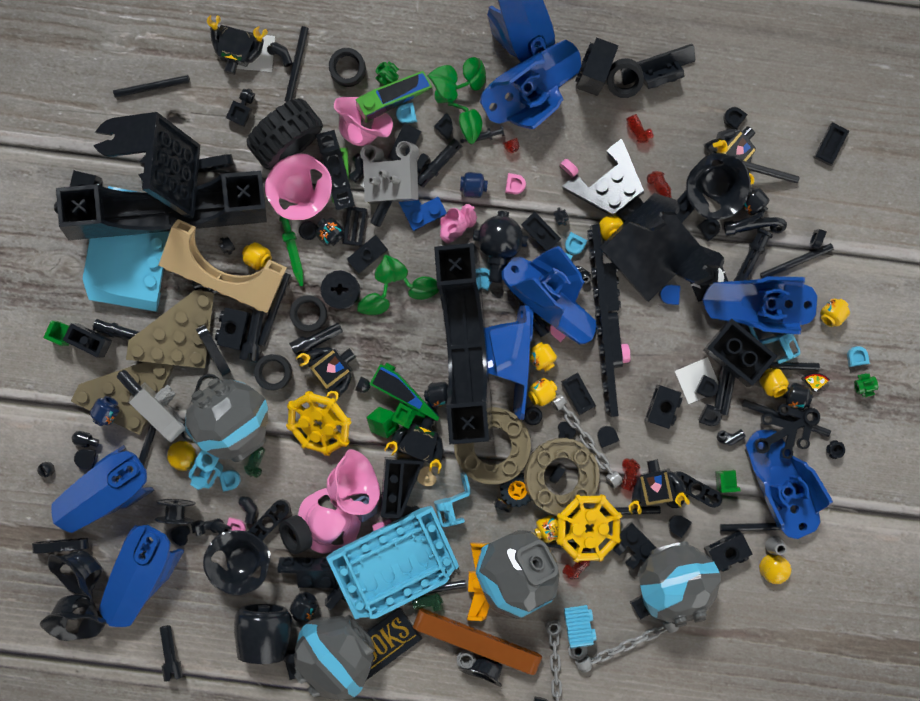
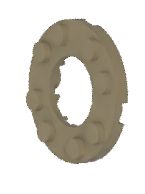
M491 407L493 427L504 430L511 439L512 449L507 459L497 465L483 463L475 453L474 443L454 444V452L458 464L470 478L480 483L496 485L514 479L523 471L531 454V438L525 424L514 413L506 409Z
M554 438L539 445L530 455L524 472L525 487L530 499L540 509L554 515L561 513L578 494L580 496H595L600 477L598 463L593 453L581 442L569 438ZM568 458L578 468V483L568 494L556 495L549 491L545 485V469L554 459ZM577 507L571 514L576 513L579 508Z

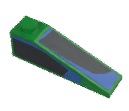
M387 362L385 365L380 364L370 382L371 386L438 421V414L395 371L396 367Z

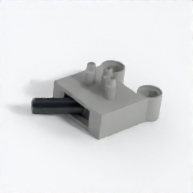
M407 141L400 142L396 147V154L401 160L382 162L384 158L382 149L373 145L362 147L360 155L363 160L365 202L371 204L379 203L371 219V223L374 226L380 227L392 202L418 200L417 158L419 156V148L415 144ZM408 147H410V152L408 155H406L405 151ZM374 150V156L370 158V154Z
M126 370L118 373L117 379L131 393L129 403L172 443L186 429L183 425L185 423L184 419L168 405L176 393L171 390L172 388L169 385H166L156 393L145 382L140 386Z

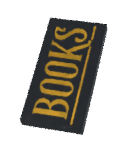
M400 607L367 631L374 642L375 648L373 652L374 661L367 680L422 640V636L412 627L413 624Z

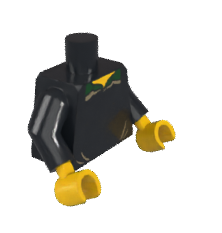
M210 15L207 18V23L211 27L210 35L214 51L222 61L226 62L224 72L235 75L238 65L247 67L249 63H252L261 55L264 44L263 37L268 34V31L264 29L261 35L259 33L260 26L256 27L253 33L224 25L218 27L221 21L220 16H216L215 23L211 20Z
M425 415L421 425L414 422L410 425L409 429L402 427L396 431L384 449L386 451L387 448H392L393 453L391 456L398 450L430 464V472L432 467L438 468L437 474L441 471L444 453L442 438L438 436L437 431L432 430L435 420Z

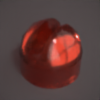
M517 138L503 143L505 150L509 153L517 152L520 147Z

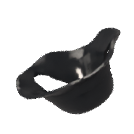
M724 153L707 155L700 160L687 177V197L694 209L705 218L719 220L732 217L742 209L748 198L751 187L749 171L744 161L735 155ZM715 159L724 162L723 164L712 166V162ZM703 194L720 204L721 209L716 212H710L709 203Z
M240 530L226 531L216 536L208 546L203 559L204 572L210 583L217 589L231 595H244L256 590L265 581L270 563V552L266 544L252 533ZM222 551L227 561V570L211 560L215 552ZM259 567H261V574L259 578H255L253 576L249 577L252 574H254Z
M84 550L64 556L50 554L48 556L50 572L70 592L88 596L92 605V590L103 572L99 561ZM66 564L72 569L74 574L64 575L61 573L60 568Z
M69 595L61 598L51 614L40 622L42 629L61 641L96 637L106 624V620L98 616L94 601L91 605L90 598L86 595ZM81 607L86 610L84 614L73 613L77 608ZM83 618L77 633L67 631L68 619Z

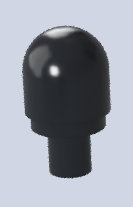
M76 431L71 438L76 446L88 448L90 445L95 447L99 445V439L92 438L90 433L84 431Z

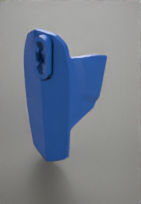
M498 0L500 10L494 6L489 7L487 16L492 35L510 55L517 57L520 62L534 56L539 51L541 52L555 45L553 25L543 0Z
M565 39L531 56L497 77L486 87L480 98V103L489 120L498 124L510 121L514 125L528 129H535L559 108L564 100L559 87L579 72L581 67L579 50L572 42ZM509 93V97L505 99V95ZM495 103L493 108L489 109L490 104Z
M561 247L552 248L532 261L522 257H515L510 260L501 271L502 279L524 304L532 308L541 318L579 345L586 344L593 339L596 331V320L576 302L584 280L579 270Z
M767 276L763 279L713 282L706 290L702 299L704 308L710 318L725 321L733 319L735 322L759 328L765 332L797 335L801 334L800 325L810 323L816 316L817 294L812 287L804 284L805 277ZM787 300L792 303V305L785 307ZM807 301L809 306L804 308V303Z
M519 306L516 322L485 328L488 373L515 383L513 412L520 420H524L530 342L533 337V309L529 306Z
M756 431L749 438L745 446L756 479L776 525L787 537L799 539L815 532L820 524L819 511L830 506L833 503L832 498L816 471L807 462L795 456H792L790 459L781 457L780 450L785 447L783 439L771 444L770 450L767 453H757L753 448L754 441L758 438H767L777 431ZM762 442L758 443L759 449L763 448ZM788 449L784 451L786 457L789 455ZM792 505L796 508L795 513H792L790 510ZM800 523H803L805 526L802 530L799 529Z
M123 445L97 462L90 471L72 484L52 503L51 514L53 524L62 530L73 533L119 509L128 508L154 491L153 487H143L147 481V471L136 454L122 451L126 448ZM121 475V478L117 481L116 477Z
M135 525L130 530L110 574L99 607L103 619L106 620L109 626H131L145 603L169 579L184 553L183 549L170 551L171 543L166 534L149 525ZM144 551H146L145 557H143L141 554Z

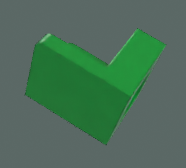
M51 320L43 338L60 346H69V343L63 341V338L70 325L61 321Z
M399 403L392 420L409 429L415 415L425 418V414L408 405Z
M382 407L376 408L366 417L370 431L384 438L390 437L400 428L399 424L392 420L395 412Z
M736 470L715 471L717 491L721 493L741 491L740 487L737 486Z

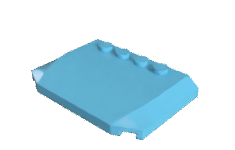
M110 186L108 187L109 189H113V190L126 191V192H137V191L126 190V189H121V188H115V187H110ZM170 231L89 239L82 279L88 299L158 312L161 296L160 288L164 268L158 265Z
M432 506L420 508L333 551L326 557L355 619L362 617L376 619L445 584L450 579L449 576L459 567Z

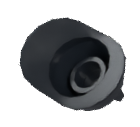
M482 657L477 659L470 669L458 668L463 673L502 687L499 679L503 665L497 661Z

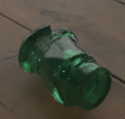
M263 447L251 453L247 465L244 466L245 472L250 477L258 478L262 474V469L258 468L264 456L265 449Z
M437 593L428 596L422 595L412 600L414 610L431 606L435 612L443 609V599Z

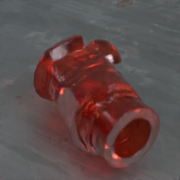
M637 114L626 118L628 122L627 127L637 137V142L647 143L649 142L648 139L654 137L651 129L644 131Z
M653 171L651 174H648L647 182L649 184L654 183L657 193L672 198V189L664 178L665 174L660 171Z
M625 458L622 462V467L626 468L621 487L632 491L636 485L637 472L640 469V465L633 458L631 460Z
M590 561L575 562L572 567L567 564L562 572L567 575L566 578L577 580L582 571L590 566Z

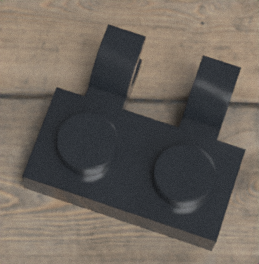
M630 522L620 532L621 542L612 550L620 556L628 546L634 554L625 563L634 569L640 560L645 562L650 556V552L657 547Z

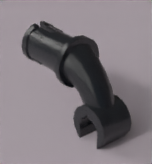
M219 518L205 522L198 520L191 524L192 533L196 532V536L205 534L206 530H211V532L218 534L232 531L230 530L232 528L224 524L223 520Z

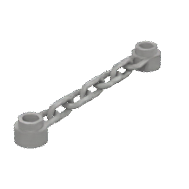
M561 394L556 395V398L550 403L558 412L561 409L563 410L565 420L572 428H576L580 434L581 442L586 448L592 450L599 467L607 471L608 475L605 477L612 488L616 489L621 485L622 477L618 472L615 471L613 473L609 468V461L604 454L596 450L593 439L580 428V422L575 414L568 411L565 407L567 402ZM571 415L576 421L573 424L568 419ZM586 436L591 441V443H588V445L583 440V438H585ZM601 457L606 462V464L604 463L603 466L598 460Z
M549 619L545 627L549 634V644L553 646V654L550 656V668L554 672L551 692L555 700L559 701V697L562 695V683L558 679L557 672L561 668L559 654L556 653V646L559 644L561 625L557 619ZM552 625L557 626L555 631L550 630ZM556 635L557 642L553 640L552 643V636ZM553 657L555 660L558 659V668L557 666L553 668ZM554 682L555 685L559 683V694L558 691L554 693Z
M662 621L663 626L659 628H652L635 639L630 638L620 643L619 646L613 649L599 652L591 659L586 655L583 659L576 660L575 663L578 670H581L583 673L588 672L592 669L591 665L597 662L611 659L615 654L633 649L641 642L655 639L663 632L674 633L679 627H675V624H672V622ZM654 631L656 635L649 638L647 634ZM631 642L632 646L625 648L624 644ZM608 652L609 656L602 659L600 655Z

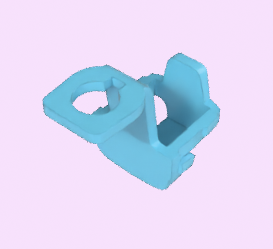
M748 326L752 335L758 340L753 327ZM779 333L777 336L758 340L763 345L779 340L786 356L777 359L778 364L800 355V348L794 334ZM792 340L797 349V351L794 353H792V350L789 346V343Z
M201 450L189 472L188 477L192 480L190 485L198 490L212 487L217 476L220 477L223 470V465L218 462L219 458ZM197 467L202 470L199 476L193 475ZM215 470L216 472L213 475L210 483L208 484L207 480L210 477L212 471Z
M464 472L460 473L464 492L450 498L434 501L438 520L442 527H450L465 522L464 518H455L452 505L453 502L470 495L468 477ZM440 511H444L446 522L444 523L442 521Z

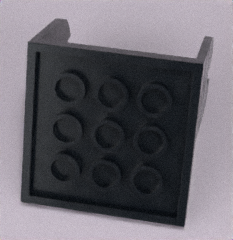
M158 112L114 117L104 121L95 133L110 136L114 134V138L93 145L95 149L107 157L146 153L140 161L141 164H144V173L138 174L143 181L142 190L184 217L194 218L201 145Z
M653 193L599 247L648 302L675 275L692 283L699 284L712 279L705 270L707 267L722 268L724 264V257L719 252L701 246L676 217L680 210L678 201Z

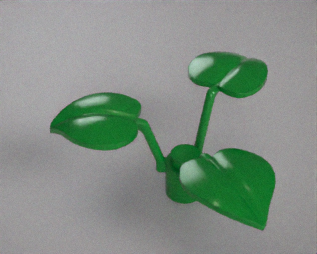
M476 57L468 58L463 65V75L467 80L463 84L456 85L458 79L457 72L450 65L437 67L427 75L436 88L434 97L437 103H448V106L465 111L459 116V124L462 133L470 145L475 143L481 133L482 118L477 110H469L465 106L454 103L458 96L457 89L469 84L474 91L480 90L486 80V70L480 58Z
M384 255L374 273L375 279L384 283L383 294L380 296L378 293H372L365 296L358 304L357 311L366 315H379L387 311L390 302L385 298L388 283L392 281L404 280L407 287L411 288L408 291V295L413 299L424 300L439 292L437 280L425 276L417 278L410 284L406 278L408 275L406 266L398 259Z

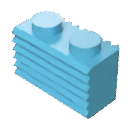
M587 605L564 608L570 649L594 645L593 641L597 639L595 629H591L590 621H593L592 610L588 609Z

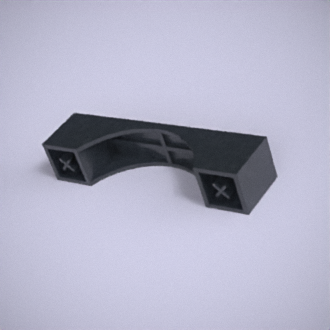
M261 171L220 174L214 180L197 186L194 218L184 217L148 193L113 190L98 184L56 188L59 228L69 241L168 232L178 219L195 226L196 229L267 222Z
M474 243L434 247L437 287L443 309L448 352V398L446 407L449 445L494 441L479 250Z

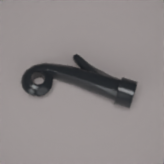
M760 212L740 221H725L724 231L726 237L734 236L736 233L770 226L772 233L779 234L786 229L787 222L779 217H763L764 212Z

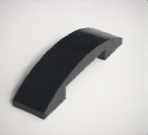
M335 130L316 134L324 165L331 176V193L336 211L355 206Z

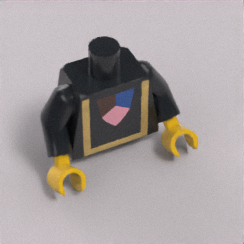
M748 126L743 131L736 129L720 131L717 133L716 141L708 149L712 154L724 153L735 155L744 161L751 162L756 148L750 139L755 135V131ZM748 170L752 185L754 184V177L750 174V170Z
M330 347L316 348L296 357V359L302 358L304 360V363L299 365L300 367L308 363V366L328 390V394L325 397H332L337 401L338 397L348 389L352 379V368L348 363L356 358V355L350 348L342 354L337 349Z
M658 459L647 461L649 472L642 473L636 480L629 511L633 514V509L638 508V514H641L640 504L647 506L675 501L681 507V501L685 500L686 504L689 505L690 501L685 496L684 482L675 472H671L669 468L660 470Z

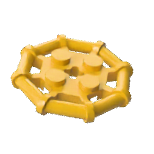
M307 391L303 396L294 401H289L287 404L288 423L286 428L293 433L303 449H311L323 453L324 456H330L332 452L348 446L349 427L352 422L335 402L336 399H330L314 394L312 391ZM306 402L309 403V406L306 408L302 406ZM318 403L323 404V405H327V406L320 407ZM296 412L300 414V418L298 421H295ZM316 421H317V422L321 421V422H322V425H321V426L318 425V424L316 423ZM338 425L342 426L341 433L338 432ZM299 427H301L304 433L308 436L307 438H305L302 432L298 429ZM335 438L337 441L330 445L329 440Z
M578 494L561 513L557 514V545H560L576 563L579 561L601 562L621 542L620 522L622 514L612 506L603 494L599 496H580ZM584 503H595L594 508L586 509L584 508ZM601 506L609 512V516L605 517L600 512ZM577 507L579 508L571 518L568 517ZM566 521H568L570 525L569 533L565 535ZM613 521L612 535L608 534V522ZM586 524L593 525L590 532H585L587 529L585 527ZM606 538L610 539V541L601 550H599L598 546ZM568 540H574L577 544L576 550L567 542ZM583 548H593L594 553H582Z

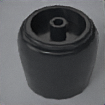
M249 604L240 608L234 620V636L238 660L250 664H273L285 659L292 628V616L286 607L275 604Z

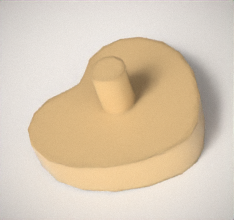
M424 466L417 478L418 482L424 486H432L436 483V477L432 473L433 470L429 471L430 466Z

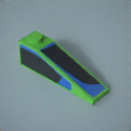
M421 71L362 95L356 99V107L365 123L432 89V85L424 71Z

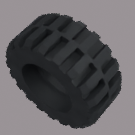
M300 98L292 99L290 102L287 101L273 112H270L252 129L246 140L247 147L264 168L272 170L280 160L303 152L316 139V134L321 133L323 128L322 121L305 100Z

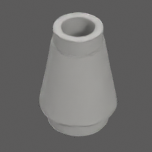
M772 536L766 541V550L771 555H784L787 552V547L780 537Z

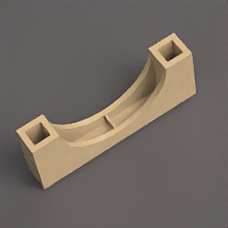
M178 219L171 227L158 266L163 267L169 272L177 273L185 279L193 280L203 287L211 288L222 295L234 298L240 303L250 305L258 311L267 313L273 303L287 267L268 260L263 269L251 275L236 276L224 273L209 264L199 252L195 241L196 227Z

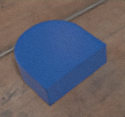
M664 286L659 294L661 301L665 304L679 305L680 286Z

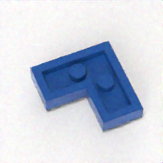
M439 196L422 205L419 199L416 201L399 202L413 231L447 214Z

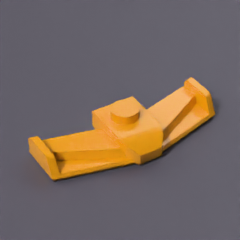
M470 542L475 570L482 547L489 543ZM469 571L468 592H474L467 620L483 621L487 617L490 605L478 581L476 571Z

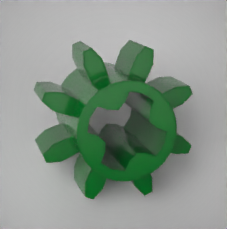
M390 61L388 63L382 62L376 68L375 72L378 76L375 79L384 86L393 83L399 78V75L396 73L399 68Z
M867 373L858 375L859 380L854 381L856 393L858 395L862 394V397L874 396V391L879 388L876 377H870V374Z

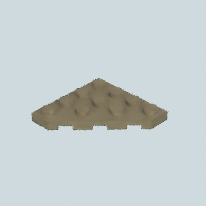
M194 290L128 340L126 360L205 368L207 349L196 329L205 325L208 331H210L214 293Z
M142 362L122 370H126L140 386L145 382L158 393L165 387L175 366ZM122 370L78 385L71 402L90 411L98 398L111 397L118 402L120 409L114 423L138 435L142 434L148 421L129 403L131 393L117 379L118 373Z

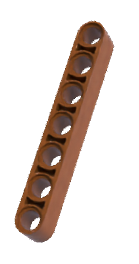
M419 609L412 626L419 632L530 675H536L542 659V655L535 651L426 609Z

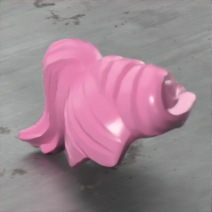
M465 204L460 210L450 208L447 214L440 219V237L445 243L454 242L456 238L463 235L466 228H472L476 224L477 215L474 211V206Z

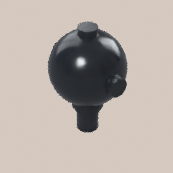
M498 211L497 216L487 219L479 230L474 229L473 241H478L481 252L488 257L490 268L489 282L502 283L501 271L507 265V260L516 256L521 247L527 246L528 236L523 235L521 227L514 219L509 217V212Z

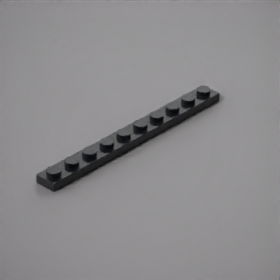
M594 224L590 226V230H587L588 241H591L592 249H589V258L593 260L594 268H591L592 280L595 279L596 287H593L594 299L597 298L598 305L595 306L596 318L599 317V325L596 327L597 336H601V344L598 345L599 355L603 356V363L600 364L601 375L605 376V382H602L603 394L607 396V401L604 402V409L608 416L616 417L619 414L603 253L599 248L602 245L600 224Z

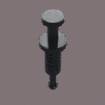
M503 126L500 127V130L491 131L490 128H487L488 131L481 132L475 142L490 139L491 141L493 140L492 136L500 134L505 136ZM462 138L460 142L464 143L467 142V140Z

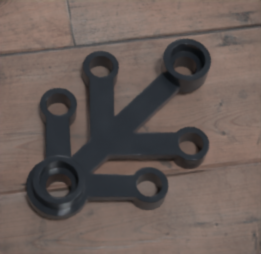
M781 404L777 407V412L781 416L791 415L800 418L795 422L779 419L771 414H763L761 416L762 424H772L783 429L767 438L756 439L753 443L754 450L757 453H767L770 450L771 444L787 436L785 447L780 450V455L782 458L790 459L793 456V446L797 430L804 426L802 437L797 440L796 445L800 449H807L810 446L809 438L812 427L816 426L820 421V413L817 409L806 408L801 411L790 408L787 404ZM783 406L786 408V413L781 412ZM808 414L812 415L811 421L807 419ZM766 416L770 417L769 423H766L764 420ZM802 440H805L806 445L804 447H802L800 444ZM759 442L763 443L762 449L758 448ZM786 449L789 450V455L787 457L784 455V451Z

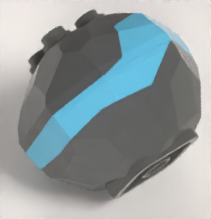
M216 378L208 383L206 389L203 391L198 390L192 394V402L186 409L185 432L202 450L219 459H231L234 462H239L266 442L267 402L261 394L246 383L230 379L218 380Z
M517 530L485 545L481 549L476 567V576L487 602L492 610L497 613L520 619L549 604L556 598L560 577L556 558L545 542L532 531Z
M687 541L652 550L638 573L642 599L649 614L664 622H672V624H675V627L685 626L688 621L692 620L695 623L706 620V612H708L717 598L721 581L719 570L714 561L694 546L689 545Z
M350 615L346 617L334 616L313 619L306 623L299 632L294 654L295 670L297 673L294 676L299 683L307 682L309 684L308 691L314 698L316 696L334 700L354 698L361 692L374 661V642L369 634Z

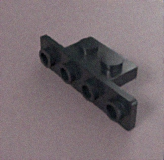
M689 44L637 62L642 68L646 87L648 89L656 88L685 77L681 66L695 62V47L693 44ZM620 69L624 85L636 82L637 76L632 69Z
M326 557L279 558L277 572L297 573L298 588H336L337 580Z

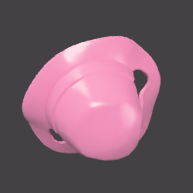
M340 97L335 100L334 109L339 114V132L351 144L365 146L369 145L378 136L388 137L390 135L393 121L387 112L374 118L372 129L361 126L362 116L356 107V99L359 97Z
M294 154L280 160L272 168L265 182V195L270 204L279 215L290 220H305L318 214L328 203L332 189V180L327 168L308 154ZM312 169L322 173V177L317 181L315 189H313L310 174ZM281 198L298 205L289 206L284 210L280 206L279 199Z
M347 450L337 467L330 472L327 478V492L330 498L336 501L343 511L354 515H365L376 507L380 499L379 483L370 461L358 451ZM357 494H367L369 496L368 504H364L361 501L342 500Z
M327 488L318 490L305 498L298 512V516L306 521L312 533L313 541L310 548L322 554L331 553L355 541L361 527V521L357 515L343 511L337 502L331 498L330 501L336 507V510L318 505L319 500L323 496H329ZM350 496L342 499L344 501H353ZM343 531L342 539L344 543L341 545L331 544Z

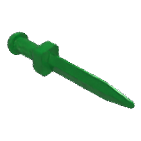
M280 216L279 222H282L284 230L282 239L287 245L293 273L299 285L303 286V269L295 242L297 237L291 230L290 219Z

